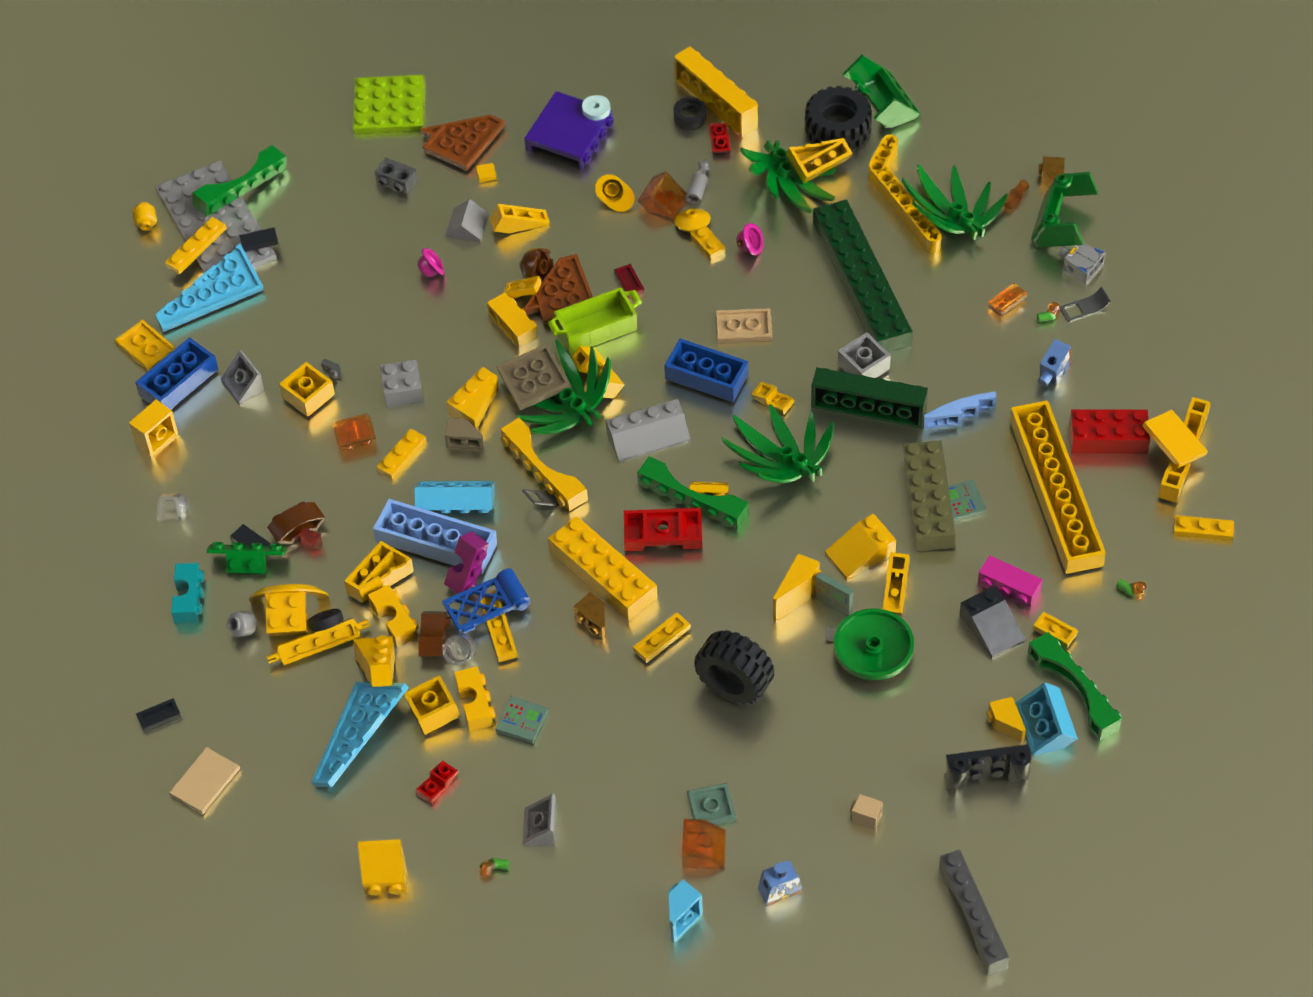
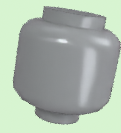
M236 611L229 616L227 627L235 637L250 636L257 627L256 617L250 611Z

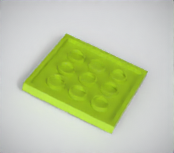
M424 75L355 78L354 134L420 131L421 128H424Z

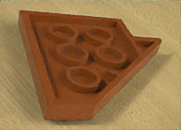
M485 115L421 128L420 134L429 138L423 146V152L467 171L505 127V121L493 115Z
M577 254L558 259L541 283L538 292L531 297L524 307L527 315L540 312L544 325H548V322L554 319V311L593 297Z

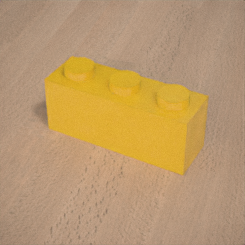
M504 292L487 302L490 317L518 348L537 338L538 327L536 323L527 317L524 309H520L517 306L513 297H509Z

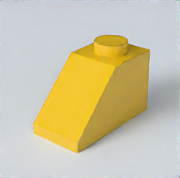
M1013 697L989 702L986 717L989 723L992 722L994 729L1018 741H1025L1026 729Z

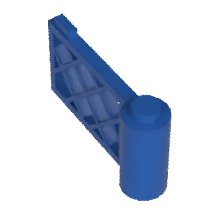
M507 568L499 572L495 578L443 600L442 603L458 632L466 634L475 630V626L513 609L516 611L525 610L529 606L530 598L513 569ZM493 585L497 589L495 594L485 592L488 587ZM472 594L479 595L477 602L467 599ZM483 597L492 599L490 606L481 604ZM496 600L506 604V606L501 608L493 607ZM454 602L461 603L459 610L452 609L449 605ZM464 606H473V612H464ZM478 608L488 610L487 614L483 616L476 615ZM460 616L470 618L469 622L460 625L458 620Z

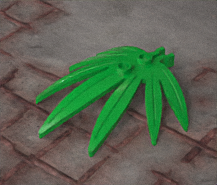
M770 140L766 141L764 148L768 154L741 147L740 151L744 157L752 162H756L749 167V171L753 175H760L765 170L768 171L766 187L769 194L775 200H778V183L784 196L794 206L809 214L812 210L797 187L814 198L834 201L835 196L811 181L803 184L786 155V150L779 147V141H775L773 145ZM832 168L819 176L832 175L836 172L837 168Z
M917 164L919 180L932 205L920 196L902 177V183L913 197L912 204L917 210L941 229L956 234H968L973 240L976 239L977 235L981 238L984 237L986 229L983 227L987 226L997 217L1008 194H1005L984 213L991 187V182H988L971 213L968 212L965 192L955 165L952 166L950 180L953 203L947 200L920 164Z
M556 339L555 343L562 366L575 392L571 388H565L559 394L552 396L561 405L549 399L532 405L548 412L558 413L559 415H517V417L529 423L550 424L530 429L532 433L536 434L562 432L574 427L582 420H585L591 426L593 423L588 415L597 419L601 417L594 408L602 400L609 384L611 373V360L609 357L606 359L598 380L597 358L595 350L592 346L590 347L587 390L585 392L575 363L563 345Z
M772 404L769 405L770 417L776 436L782 445L781 448L739 417L733 415V420L744 438L757 452L765 457L763 458L747 451L722 437V442L730 450L743 459L763 468L750 466L739 462V466L757 473V476L762 479L777 483L792 482L801 477H807L810 481L814 482L815 475L820 477L823 475L822 467L818 466V464L823 460L830 447L834 431L833 420L828 425L815 449V420L813 412H810L804 436V453H800L793 435Z

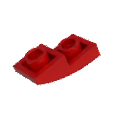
M727 123L709 124L712 152H730Z
M442 760L429 772V778L416 789V795L432 805L453 782L458 774V770Z

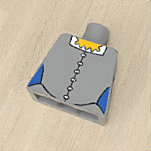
M1083 244L1075 245L1072 250L1063 246L1058 255L1064 258V271L1086 286L1103 266L1106 252Z

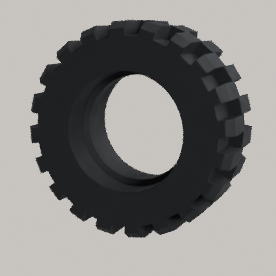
M831 86L827 87L826 90H819L817 94L815 93L810 97L805 108V132L813 144L844 138L850 150H853L855 146L859 147L868 139L871 133L872 109L870 102L859 91H853L850 87L842 88V86L832 88ZM831 116H844L850 120L832 122L827 120V118Z
M720 630L712 633L695 656L694 667L701 682H704L709 690L714 691V694L723 697L728 702L732 701L734 704L748 705L757 702L774 678V665L771 658L767 656V652L761 649L759 644L752 642L750 638L742 636L738 632L732 633L730 630Z

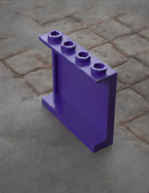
M555 91L525 136V150L532 152L536 146L579 161V169H582L590 161L593 151L597 150L601 139L605 138L608 128L612 127L614 123L612 109H610V114L606 118L597 121L590 120L584 116L582 111L584 100Z

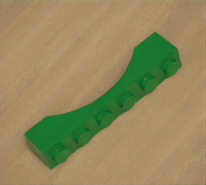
M273 145L259 152L255 165L243 176L225 183L205 184L192 192V205L206 217L217 212L220 208L230 204L238 197L243 196L248 191L255 189L258 185L283 172L286 169L287 156Z
M650 456L637 472L638 484L642 487L649 488L659 495L666 496L674 502L689 508H701L702 514L723 523L727 527L738 530L749 514V502L734 495L713 496L690 490L672 476L665 463Z
M1047 632L1029 642L1028 654L1039 668L1050 670L1062 676L1078 690L1087 708L1088 727L1099 740L1120 729L1122 717L1119 711L1113 709L1107 697L1097 690L1096 684L1087 678L1082 667L1076 665L1071 654L1061 647L1056 637Z

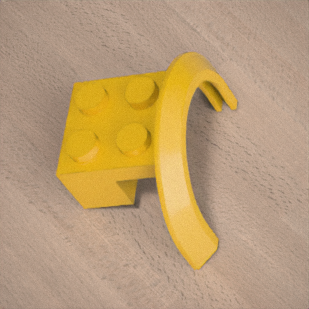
M284 584L261 588L249 597L250 603H263L261 598L265 597L266 633L269 637L303 636L309 634L306 594L314 595L317 599H328L329 595L320 588L311 585Z

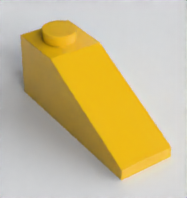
M497 204L489 218L494 232L509 234L550 224L546 210Z
M890 552L883 610L894 613L903 612L910 554Z

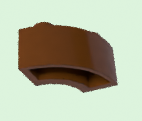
M300 502L281 514L275 515L267 528L277 543L292 545L302 535L316 532L326 517L315 502Z
M423 611L421 613L419 656L443 657L444 651H448L446 634L447 629L451 627V618L447 617V611Z

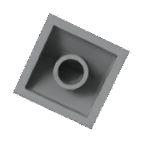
M468 199L453 209L445 236L447 238L481 242L489 213L471 199Z
M239 351L221 380L239 403H243L262 393L264 386L261 374L243 351Z
M550 794L525 808L523 845L555 846L557 805L554 794Z

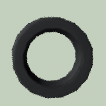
M685 97L677 101L674 105V121L676 125L686 130H694L704 125L706 121V105L704 102L695 97ZM687 109L700 112L695 117H684L680 113Z

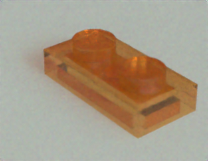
M1013 283L989 301L988 307L1002 317L1025 300L1027 292Z

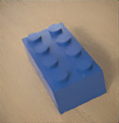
M189 337L135 382L138 394L149 404L158 400L171 410L219 370L216 357Z
M679 338L664 365L665 379L734 402L748 377V361Z

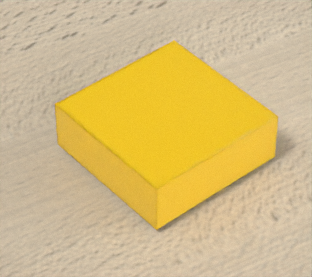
M493 163L476 166L479 183L497 180Z

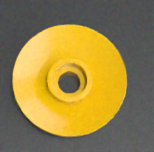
M702 209L684 210L675 217L676 227L683 231H698V229L705 228L710 223L709 213Z

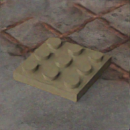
M548 344L496 366L520 411L559 394L565 388H571L570 382Z

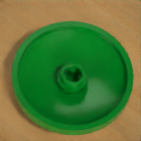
M863 609L850 614L839 624L834 635V653L840 665L850 674L866 680H883L899 674L908 666L914 652V636L909 625L900 616L883 609Z

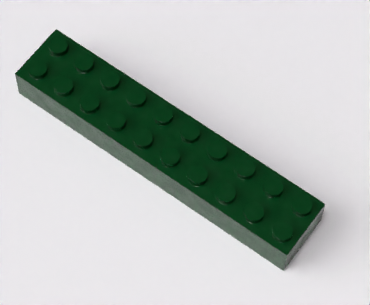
M848 200L813 208V224L865 332L870 334L887 352L912 346L913 331Z

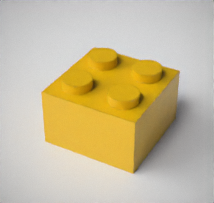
M307 362L279 383L282 398L307 417L335 395L332 381Z
M158 400L147 405L140 414L133 417L129 422L135 445L151 457L178 434L172 410Z
M440 675L404 693L409 707L424 735L461 717Z

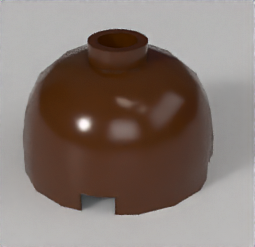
M532 248L523 255L519 266L525 279L539 276L543 282L554 264L553 259L549 256L551 252L547 248Z

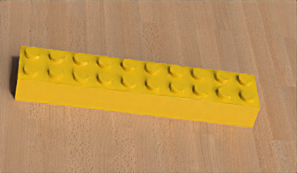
M1048 400L1011 407L1010 424L1065 573L1069 574L1103 567L1106 552Z

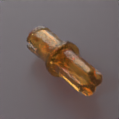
M1020 180L1017 186L1009 191L1004 204L1005 209H1012L1016 202L1022 199V195L1029 188L1027 181Z

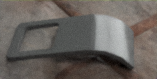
M1100 287L1096 293L1087 298L1060 306V310L1066 320L1070 322L1103 310L1109 305L1111 300L1103 287ZM1078 305L1083 314L1070 318L1064 308Z
M522 490L533 504L559 505L556 497L553 494L550 495L547 490ZM529 493L536 494L541 501H535Z

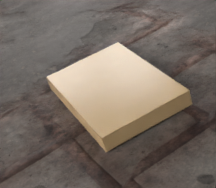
M770 308L715 310L717 343L772 341Z
M206 747L169 792L170 796L203 815L240 770L238 764Z

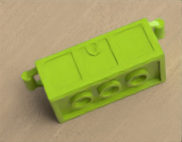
M620 287L554 311V319L550 320L548 325L555 336L559 335L569 355L577 351L579 346L593 347L636 331L637 315L634 308L640 305L642 301L635 290L624 291ZM628 295L631 296L632 300L634 301V304H631L630 300L627 297Z

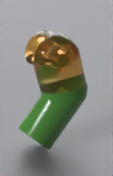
M1052 302L1049 304L1046 312L1037 313L1038 322L1055 320L1060 312V305L1057 302Z
M1120 579L1116 587L1129 596H1135L1144 593L1147 589V584L1143 581L1129 584Z
M491 858L482 862L479 866L481 868L480 875L489 876L491 869L508 870L509 860Z

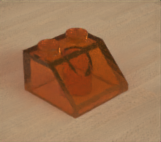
M665 171L652 177L637 201L649 214L674 221L686 202V192Z
M367 413L331 422L339 449L349 450L354 448L355 444L367 445L376 439L371 418Z
M683 819L682 868L724 869L726 830L705 819Z

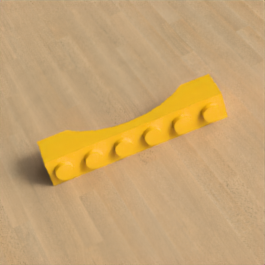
M1192 397L1184 424L1200 440L1208 418L1211 402ZM1170 460L1160 485L1158 498L1177 503L1191 462L1177 468Z
M520 418L501 428L502 437L500 439L503 445L511 449L516 459L519 458L528 471L531 470L535 479L545 485L547 492L556 497L561 507H565L570 512L588 500L587 489L576 477L556 472L539 460L531 446L530 428Z

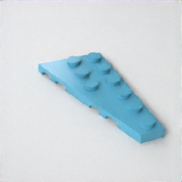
M355 682L311 781L315 787L332 788L409 687L406 683H393L392 686L372 687L369 682Z

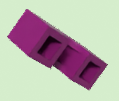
M474 532L460 536L454 553L462 559L463 563L449 568L444 584L457 594L477 586L476 582L482 571L481 567L487 556L489 543Z

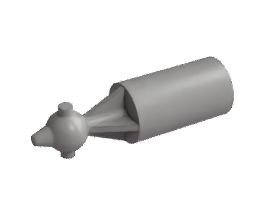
M707 159L703 162H698L700 170L692 176L685 196L686 201L690 204L697 205L701 202L708 181L705 172L710 171Z

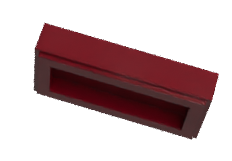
M631 264L614 269V274L624 291L635 290L638 295L645 293V289Z

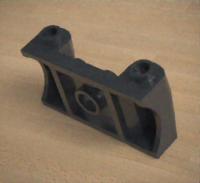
M1028 744L946 755L947 773H944L947 790L965 788L968 786V780H980L985 777L998 778L1007 775L1008 782L1027 780L1031 768V754Z

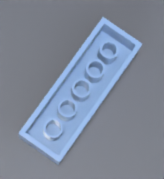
M388 499L373 527L375 542L379 543L382 541L391 547L453 566L463 563L462 559L454 553L459 537L469 532H474L489 543L487 556L483 561L480 574H483L497 546L495 530L392 499Z

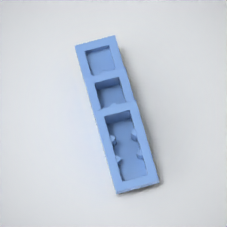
M996 391L958 399L932 410L924 415L923 428L932 429L961 425L962 419L979 417V411L996 409Z

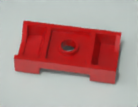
M701 508L624 510V550L644 551V546L683 545V549H702ZM666 525L668 526V528L665 530H660L658 526Z

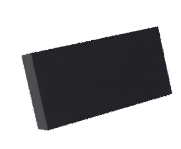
M275 227L239 235L245 252L279 244Z
M244 524L230 535L231 541L234 543L241 542L243 545L261 543L262 546H270L271 544Z
M174 698L136 713L143 732L182 717Z

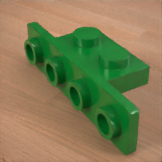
M213 542L207 548V553L226 554V573L265 574L266 555H284L287 551V546H282L279 543L262 546L261 543L243 545L241 542H235L231 545H225L223 542Z

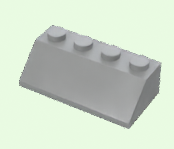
M678 399L606 420L607 436L618 462L690 441L685 416Z

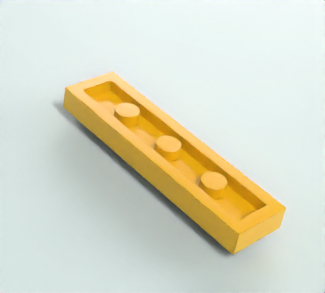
M211 217L165 261V266L180 275L226 230V224Z
M496 590L489 591L487 593L495 594ZM483 597L481 600V604L489 606L492 602V599ZM496 600L493 607L501 608L503 606L501 601ZM482 609L483 614H487L488 610ZM505 613L486 621L498 662L517 658V650Z

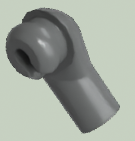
M323 359L321 367L329 370L328 376L331 380H338L341 376L340 366L330 360Z

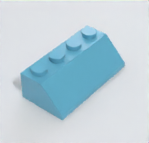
M419 481L414 487L415 507L428 511L439 510V513H450L451 510H458L459 513H469L470 510H478V513H488L494 507L495 481Z

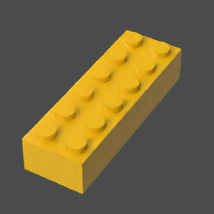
M690 46L674 56L675 81L693 97L702 100L706 108L723 123H727L731 130L743 138L758 128V104L754 99L746 95L744 90L739 89L732 80L725 77L710 61L704 59L698 51H695Z
M575 516L548 538L549 552L628 621L657 599V585L579 517Z

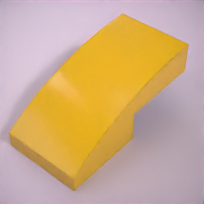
M760 382L751 393V397L768 408L772 404L776 411L783 415L794 404L793 397L779 393L776 386Z

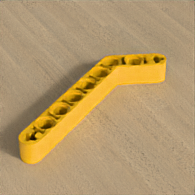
M891 134L886 135L882 138L869 162L868 178L923 248L929 253H937L941 249L942 234L933 222L912 204L914 199L889 169L897 155L898 138Z

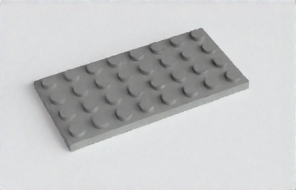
M221 161L155 186L159 197L185 242L211 217L226 224V230L195 259L203 274L213 265H217L222 261L225 255L234 251L237 245L241 244L239 235L261 230L242 196L207 217L192 205V192L205 184H219L232 181ZM271 246L245 252L253 268L277 259Z

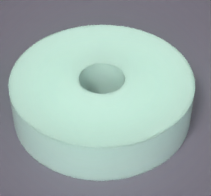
M601 95L590 96L583 101V114L590 120H602L610 114V102Z

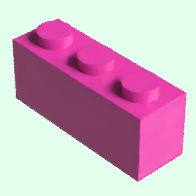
M989 555L978 573L977 583L986 589L995 586L1002 596L1009 597L1017 603L1031 608L1041 591L1043 579Z

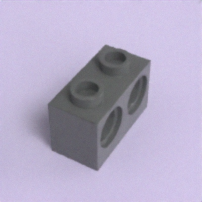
M386 157L375 171L377 184L408 195L418 181L415 168Z

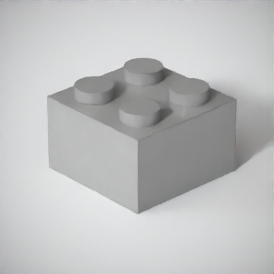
M867 332L838 350V365L847 373L877 378L890 369L891 355Z
M417 359L380 365L387 408L424 402Z

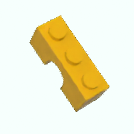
M579 346L572 356V360L579 372L588 374L590 347ZM593 348L595 350L597 358L599 380V377L601 375L602 369L606 361L599 354V352L595 348ZM612 369L609 384L603 397L614 399L624 384Z
M388 584L368 594L369 604L378 619L385 616L395 617L387 622L386 626L388 635L393 636V642L397 648L418 638L417 629H419V626L414 618H410L407 606L400 603L401 599L396 590L393 591Z
M478 666L455 671V680L460 699L466 697L475 698L472 703L463 705L469 732L492 727V718H495L493 706L488 705V701H491L488 689L484 690L483 685H486L484 673H479Z

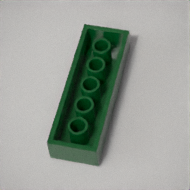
M816 367L811 384V408L922 429L924 415L927 410L928 388Z

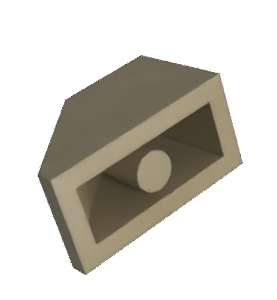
M458 417L448 418L445 431L446 447L484 450L483 435L467 419Z

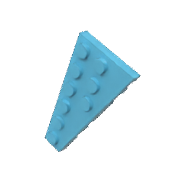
M241 244L237 245L236 249L230 254L225 255L223 260L217 265H213L195 280L192 286L183 290L179 297L174 301L171 300L155 314L163 332L264 290Z

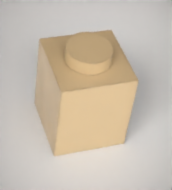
M859 794L857 801L853 800L850 807L852 821L876 829L882 814L883 802Z

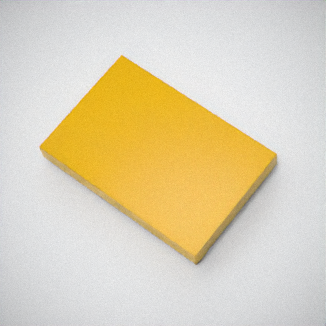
M143 319L114 340L120 349L147 372L176 349L174 345Z
M1173 410L1145 421L1142 425L1177 468L1205 456L1208 452Z

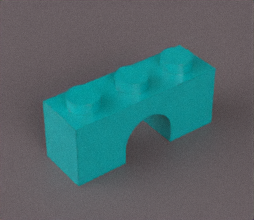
M199 563L175 564L174 582L177 591L187 592L182 596H172L171 614L174 624L198 623V615L202 614V605L199 602L200 598H203L201 582H204V571L200 570Z

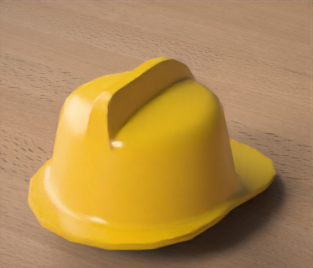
M607 174L597 180L595 184L596 195L616 212H624L632 207L634 193L620 178Z

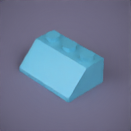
M1044 682L1015 703L1025 726V735L1033 755L1062 750L1078 739L1059 687Z

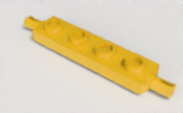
M349 618L329 629L311 632L277 645V653L266 656L268 663L281 660L286 665L359 638V630L370 627L368 619L356 623L353 618Z

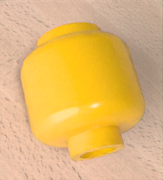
M139 203L132 211L135 226L142 230L151 229L157 222L155 208L149 203Z

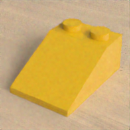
M873 513L857 522L825 551V554L842 575L849 580L888 558L890 552L896 553V539Z
M797 554L773 597V621L777 622L812 598L816 588V576L821 572L819 570V561Z
M401 839L358 841L364 893L379 895L380 893L399 894L407 892V868Z

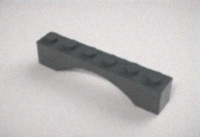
M957 850L941 855L939 869L946 885L953 892L964 912L987 976L1007 970L1009 956L961 851Z

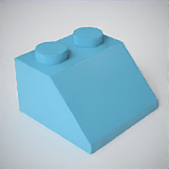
M682 880L679 884H674L668 893L671 941L673 942L703 914L702 894L685 880Z

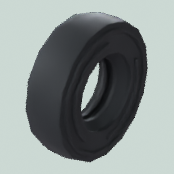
M329 609L312 616L307 622L310 630L316 632L334 627L341 623L344 618L340 609Z

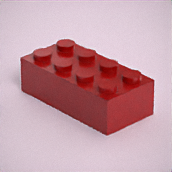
M1071 409L1069 420L1071 454H1148L1150 435L1142 427L1144 422L1149 420L1148 409Z

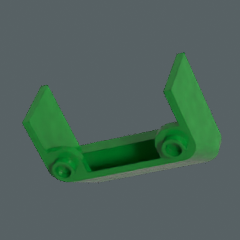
M863 54L842 73L856 84L855 89L869 96L879 110L873 118L880 122L884 128L897 127L915 120L921 114L893 74Z
M1090 172L1060 174L1054 179L1044 195L1032 232L1031 240L1035 247L1083 245V240L1075 222L1059 223L1060 218L1058 214L1064 197L1098 195L1097 187Z

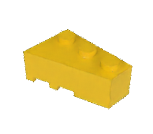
M844 138L817 144L789 147L786 155L804 184L847 161L851 157L852 151Z
M482 367L446 402L448 416L451 418L467 419L479 430L478 427L481 421L484 420L485 413L499 390L497 375Z
M380 541L345 579L344 583L347 594L361 603L367 601L368 594L388 584L391 586L413 573L412 559Z
M381 635L376 638L353 639L355 661L360 664V669L365 672V676L371 686H392L395 663L393 636Z

